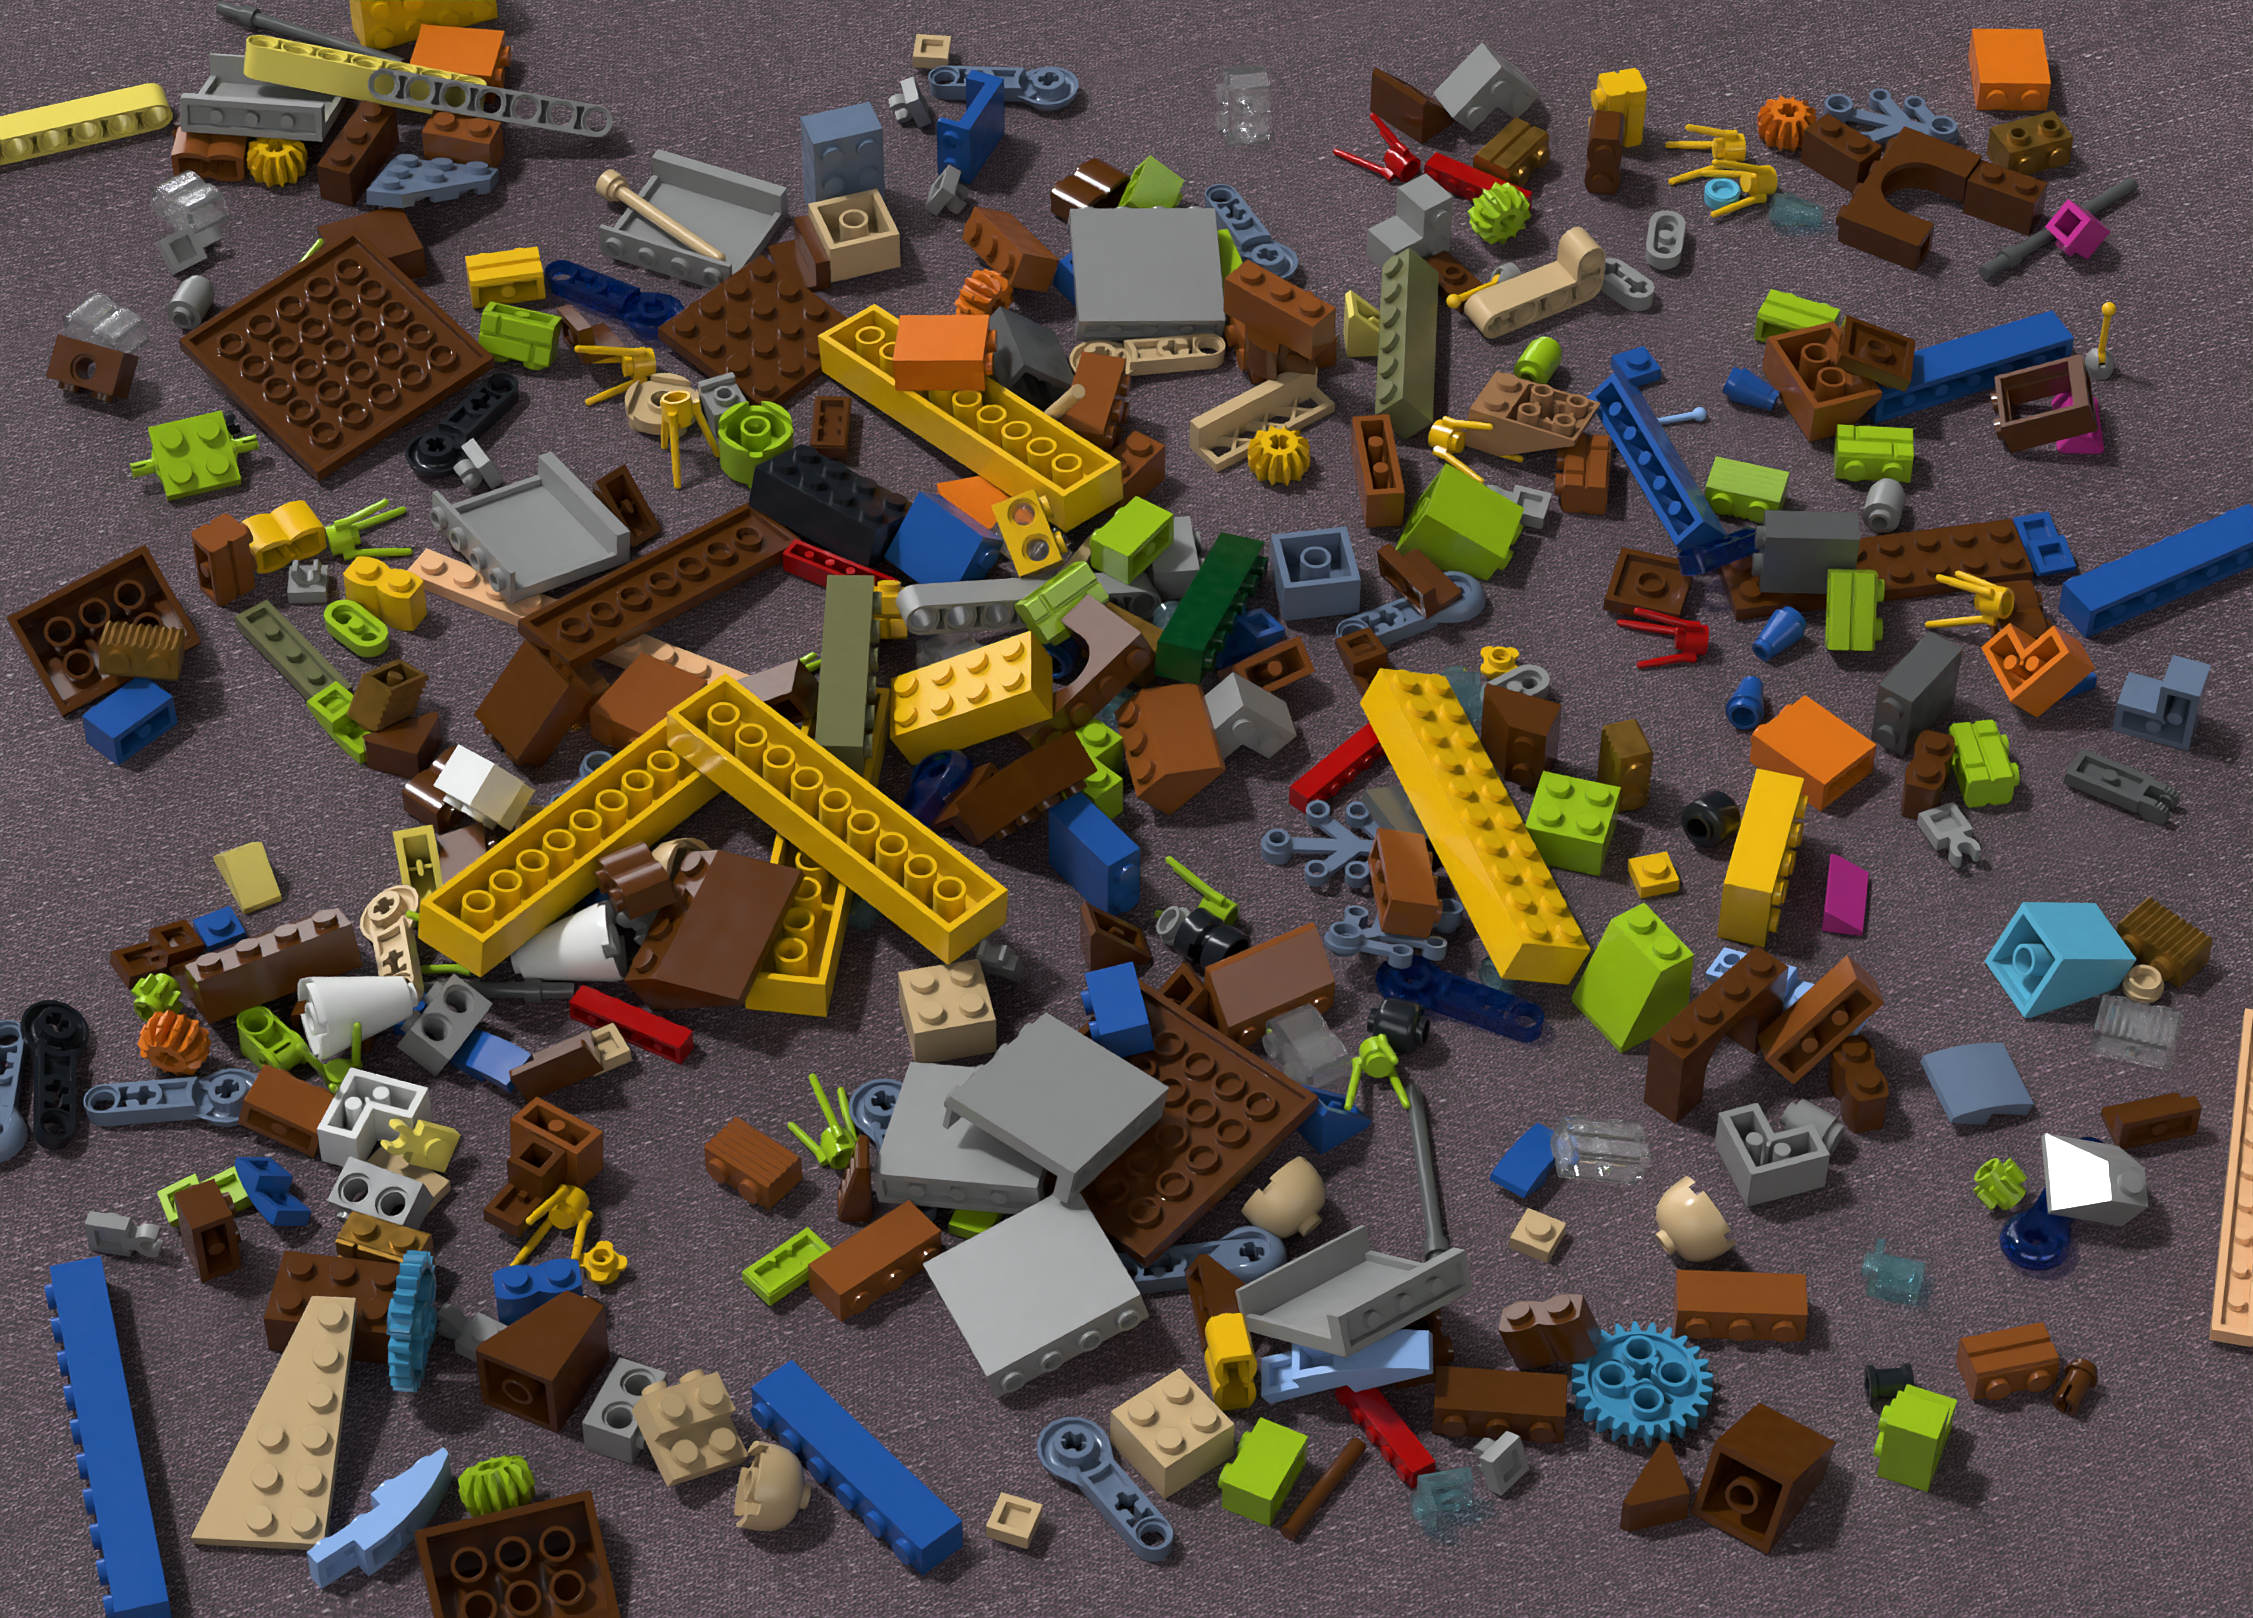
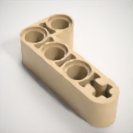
M1574 227L1568 230L1560 239L1557 261L1476 292L1465 303L1464 314L1486 338L1492 339L1587 302L1599 294L1602 289L1606 259L1605 251L1582 227Z

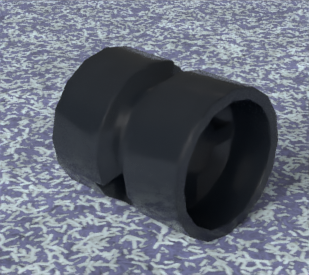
M1200 907L1191 912L1180 925L1174 939V950L1194 964L1200 963L1201 968L1205 971V967L1251 948V939L1234 926L1224 925L1225 923L1220 917L1206 908Z

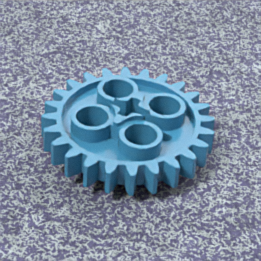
M407 1250V1254L403 1255V1263H400V1273L396 1277V1291L393 1292V1298L390 1300L387 1315V1335H390L388 1366L390 1368V1386L393 1387V1391L417 1392L418 1388L421 1387V1379H424L425 1367L428 1363V1350L431 1349V1344H433L436 1334L438 1309L433 1305L436 1298V1276L434 1275V1257L431 1256V1252Z
M1633 1321L1631 1331L1628 1332L1620 1324H1615L1613 1336L1604 1330H1600L1601 1337L1596 1355L1576 1361V1364H1573L1571 1394L1576 1395L1575 1408L1584 1409L1583 1420L1585 1422L1597 1419V1433L1603 1432L1607 1428L1611 1429V1441L1615 1442L1623 1434L1628 1436L1629 1446L1634 1445L1637 1437L1643 1438L1647 1447L1652 1446L1653 1437H1659L1661 1441L1664 1440L1669 1443L1670 1433L1673 1432L1676 1436L1683 1439L1685 1438L1686 1426L1696 1430L1699 1417L1707 1416L1708 1404H1711L1713 1392V1374L1708 1372L1709 1361L1708 1359H1699V1346L1686 1349L1688 1339L1686 1335L1676 1340L1672 1339L1671 1327H1668L1662 1334L1656 1333L1655 1323L1652 1322L1648 1326L1647 1331H1641L1637 1321Z

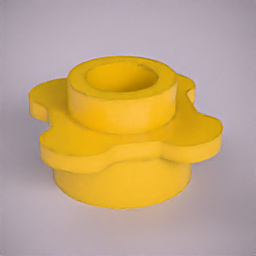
M1486 646L1481 649L1480 656L1484 659V663L1480 666V671L1489 680H1493L1518 667L1515 664V660L1518 659L1519 652L1513 647L1505 648L1498 646L1493 648L1492 646Z
M609 1241L598 1242L596 1247L592 1248L588 1253H581L578 1260L579 1268L585 1269L587 1278L592 1283L598 1285L612 1283L618 1278L620 1271H624L628 1265L627 1258L623 1255H618L613 1250V1244Z

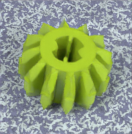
M1495 182L1491 190L1483 189V194L1480 198L1473 199L1475 206L1467 211L1470 216L1469 223L1472 226V230L1491 245L1497 241L1503 245L1508 237L1516 238V232L1519 229H1525L1524 221L1531 217L1529 212L1530 204L1527 198L1508 182L1503 185Z
M504 1455L499 1458L491 1457L487 1461L477 1462L475 1466L468 1467L458 1478L461 1501L465 1504L467 1512L472 1517L527 1505L536 1494L533 1472L529 1469L527 1461L518 1455Z

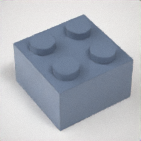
M1347 526L1271 535L1270 570L1283 621L1359 613L1361 579Z

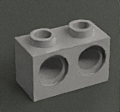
M455 974L450 977L444 986L437 981L422 999L428 1005L421 1014L415 1009L412 1016L400 1027L406 1034L397 1047L435 1077L493 1005V1003ZM447 1004L453 1006L458 1013L452 1011ZM425 1032L433 1035L436 1041L431 1040Z
M349 1156L327 1202L336 1212V1219L345 1224L351 1212L357 1211L419 1230L434 1197L422 1182ZM368 1191L363 1200L353 1202L354 1197L358 1193ZM405 1204L401 1213L390 1216L394 1207Z
M619 1357L582 1422L585 1449L633 1465L641 1449L647 1450L648 1445L631 1410L641 1398L642 1390L658 1381H665L668 1386L667 1372Z

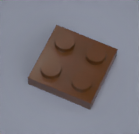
M1846 315L1840 328L1836 367L1843 369L1850 375H1860L1874 380L1883 387L1895 388L1906 392L1912 377L1916 340Z
M1622 547L1604 598L1603 610L1647 619L1646 617L1634 614V609L1639 607L1681 619L1695 576L1696 562Z

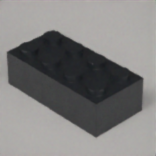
M800 444L755 466L748 506L842 557L872 568L887 560L884 556L913 503L908 501L905 496L893 493L878 485L875 480L853 472L845 464L821 455L815 448Z

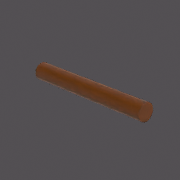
M1358 1438L1351 1439L1280 1528V1532L1285 1538L1295 1540L1366 1450V1445L1362 1440Z

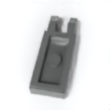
M2084 748L2080 750L2065 773L2063 782L2066 785L2137 813L2138 811L2144 820L2158 825H2163L2168 821L2171 816L2169 809L2176 808L2181 800V795L2178 794L2179 792L2176 789L2154 780L2153 776Z

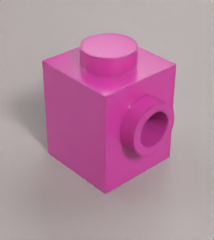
M2067 199L2045 226L2058 238L2055 244L2071 257L2076 252L2087 260L2111 232L2089 211L2070 199Z

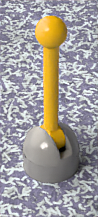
M1507 262L1498 266L1492 272L1491 282L1460 295L1451 294L1447 297L1446 303L1448 307L1455 309L1460 306L1462 301L1469 299L1476 292L1519 276L1521 272L1514 263Z
M2112 302L2105 303L2101 309L2104 319L2098 349L2090 350L2084 361L2090 378L2097 380L2109 378L2114 369V356L2106 348L2111 317L2115 315L2117 310Z

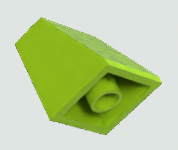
M1446 463L1413 505L1395 549L1402 556L1413 549H1419L1440 570L1459 571L1469 574L1474 578L1488 581L1497 568L1503 571L1511 560L1514 551L1509 549V547L1517 541L1524 526L1519 522L1525 508Z
M1642 903L1611 919L1572 995V1002L1620 1053H1623L1651 1038L1688 1006L1694 954L1645 903Z

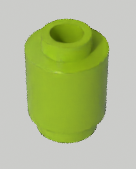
M1539 337L1531 341L1515 364L1514 375L1537 384H1547L1561 363L1562 349L1560 345L1549 337Z

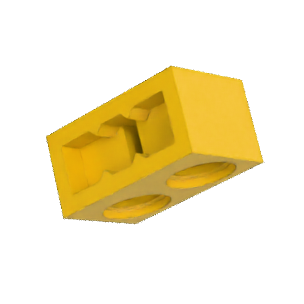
M1031 489L991 506L1020 578L1035 577L1065 565L1062 554L1067 553L1068 549L1061 532H1052L1048 519L1054 517L1046 495L1038 497L1035 489ZM1024 506L1033 508L1035 517L1030 524L1019 525L1015 522V513L1018 509ZM1036 542H1044L1049 545L1048 556L1041 561H1034L1029 557V549Z

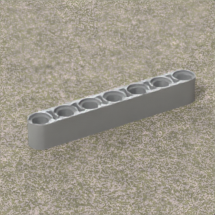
M387 68L375 70L368 80V89L375 98L393 103L591 137L606 135L613 124L611 113L605 107L590 103ZM382 74L390 75L395 84L393 91L387 95L379 94L374 87L376 78ZM423 80L429 85L430 94L426 100L416 101L411 97L410 87L415 81ZM453 86L462 88L466 94L465 102L459 107H451L445 100L446 91ZM493 92L500 97L501 106L497 112L486 113L482 109L480 101L484 94ZM522 99H530L536 105V114L530 119L524 120L516 113V105ZM557 105H565L572 112L571 121L564 126H559L552 121L551 112ZM600 111L605 114L607 125L602 131L594 132L588 128L586 118L590 112Z
M1142 572L1129 585L1105 573H1094L1097 581L1101 583L1110 599L1103 604L1104 606L1110 602L1143 620L1152 618L1160 610L1161 598L1146 573ZM1054 576L914 584L905 587L898 593L896 606L908 630L916 635L1027 628V625L1015 610L1014 605Z

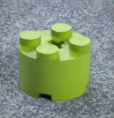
M749 401L735 404L728 408L719 420L720 467L730 478L747 484L750 489L752 487L755 466L794 448V431L790 414L780 405L769 401H761L762 406H749Z

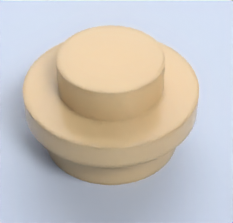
M2138 965L2126 974L2123 979L2122 988L2125 995L2131 1000L2139 1003H2152L2162 996L2164 982L2161 974L2154 967Z

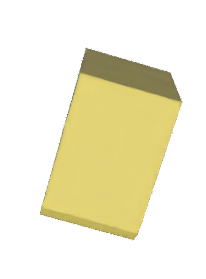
M1351 290L1345 294L1343 333L1347 357L1378 356L1380 311Z
M433 824L393 831L402 884L415 888L421 901L443 885Z
M251 842L213 856L216 866L244 915L282 901L281 893L262 842Z

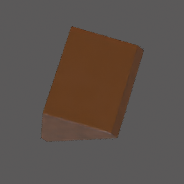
M1377 67L1373 70L1370 112L1375 113L1378 117L1415 141L1423 144L1456 121L1441 103L1408 82Z

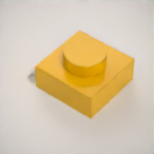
M1667 851L1628 859L1627 870L1640 899L1679 890L1680 880Z

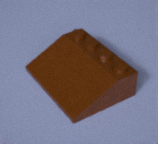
M146 544L6 617L13 635L63 718L136 678L99 674V644L108 621L111 620L114 624L117 621L121 624L127 622L129 625L135 623L137 626L142 623L145 627L150 624L153 628L157 624L161 628L166 625L169 629L172 626L176 629L182 627L185 630L184 653L202 644Z
M721 850L688 852L681 862L680 869L672 883L676 902L659 909L637 955L632 961V965L624 979L625 983L651 1011L743 1005L806 875L799 869Z
M339 908L315 912L169 967L172 977L179 983L182 990L208 1024L298 991V982L302 978L334 977L361 967L363 964L352 923Z
M591 1490L425 1528L414 1533L415 1546L433 1618H621Z

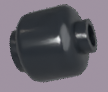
M1713 790L1705 792L1685 807L1681 823L1685 834L1694 844L1702 848H1715L1736 834L1741 824V814L1739 807L1730 796L1724 792Z
M1395 997L1384 999L1378 1009L1372 1008L1367 1021V1031L1373 1033V1037L1385 1034L1393 1051L1405 1055H1411L1418 1047L1423 1048L1425 1046L1431 1027V1018L1429 1015H1425L1424 1007L1420 1003Z

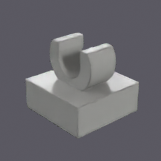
M914 76L900 81L903 94H895L888 99L890 109L892 111L897 110L895 115L898 124L906 123L912 117L918 128L932 123L926 99Z
M951 165L947 166L932 184L924 209L936 216L944 206L955 214L961 212L966 206V202L963 200L968 196L970 190L964 185L958 184L961 174L960 170Z
M474 438L461 446L469 459L461 460L453 469L468 490L476 488L482 482V479L486 481L492 490L504 482Z
M318 559L314 560L313 565H299L298 560H293L292 566H289L288 603H327L329 586L328 565H322Z
M1506 1431L1497 1441L1483 1438L1473 1448L1474 1453L1481 1455L1479 1457L1480 1464L1478 1469L1484 1473L1488 1490L1501 1496L1529 1470L1520 1436Z

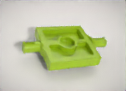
M222 410L148 427V435L152 445L151 459L129 464L133 479L155 473L163 485L167 501L241 484L237 456L240 453L259 450V444L256 434L233 439V436L227 430Z

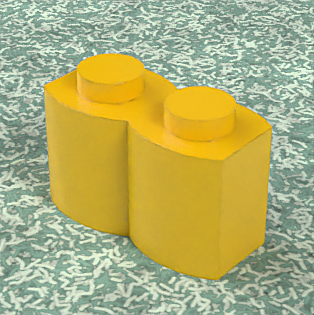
M303 500L283 504L270 514H258L242 521L248 526L253 535V542L249 546L250 552L257 562L258 568L256 572L259 574L279 570L292 560L308 559L319 554L327 547L325 527Z
M357 556L343 573L346 599L357 602L388 626L403 631H414L427 615L424 581L415 573L403 569H390L384 562L365 556Z
M1223 1313L1211 1317L1205 1327L1208 1347L1205 1351L1204 1361L1214 1404L1221 1411L1250 1407L1256 1398V1387L1253 1377L1257 1371V1360L1246 1317L1242 1313Z

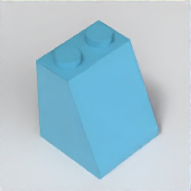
M2023 902L1985 959V963L2023 1017L2032 1018L2117 989L2137 959L2096 903Z

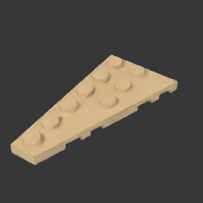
M311 1297L191 1536L193 1544L310 1550L318 1541L328 1537L358 1308L356 1298Z

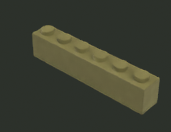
M1410 247L1399 255L1390 257L1382 265L1375 415L1389 414L1392 430L1404 440H1407L1433 423L1439 272Z
M827 575L815 742L857 774H864L865 758L873 757V734H867V729H874L875 705H869V700H876L877 677L871 676V671H878L879 650L878 648H872L873 643H880V620L874 619V615H882V592H875L874 576Z

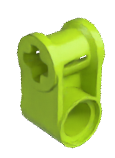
M258 1005L239 1013L237 1027L240 1050L259 1069H262L264 1064H267L276 1069L288 1071L299 1063H307L295 1048L298 1043H301L309 1049L305 1041L298 1033L290 1030L268 1008Z

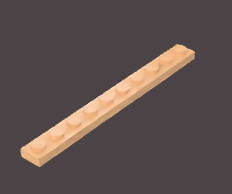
M427 548L407 570L415 573L424 581V589L426 591L517 627L518 620L557 601V599L540 593L510 604L499 592H495L489 581L479 571H475L472 566ZM646 634L598 658L627 669L638 655L644 652L707 680L708 684L724 673H727L735 680L750 676Z
M2245 1008L2242 1021L2209 1340L2252 1347L2253 1009Z

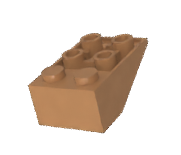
M1496 371L1470 407L1468 421L1491 423L1493 429L1491 431L1467 429L1465 446L1497 456L1574 446L1599 410L1601 403L1587 399L1583 395L1570 394L1554 389L1547 384H1537L1518 378L1510 373Z

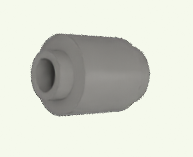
M198 275L184 280L167 306V314L172 322L178 327L185 329L197 328L214 302L215 289L213 284L208 279Z
M1885 478L1871 486L1862 513V520L1870 530L1878 533H1889L1898 527L1906 501V495L1901 484L1893 479Z
M1804 1098L1798 1104L1791 1102L1780 1120V1124L1785 1126L1783 1131L1814 1124L1830 1155L1836 1150L1846 1130L1844 1125L1838 1123V1117Z

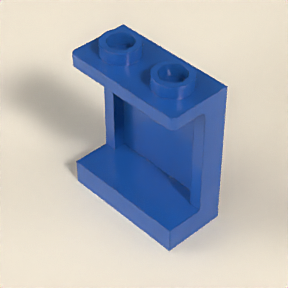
M972 69L967 75L965 114L960 121L940 117L936 123L939 176L948 165H951L961 171L959 182L971 184L1005 134L1004 78Z

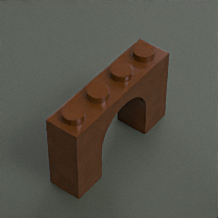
M1904 126L1896 138L1891 137L1881 159L1874 160L1864 183L1859 182L1856 185L1847 206L1842 205L1838 211L1835 224L1839 226L1838 242L1916 272L1932 249L1934 223L1896 209L1885 198L1900 189L1923 188L1964 203L1967 180L1981 161L1982 155Z
M1089 594L1060 620L1074 642L1089 653L1085 669L1074 682L1053 693V718L1006 734L1028 752L1073 729L1076 731L1088 723L1156 659L1155 652L1140 631Z
M1756 945L1655 1033L1650 1040L1643 1102L1676 1124L1702 1101L1707 1065L1724 1035L1753 1054L1759 1051L1761 1047L1757 1036L1783 1013L1789 967Z

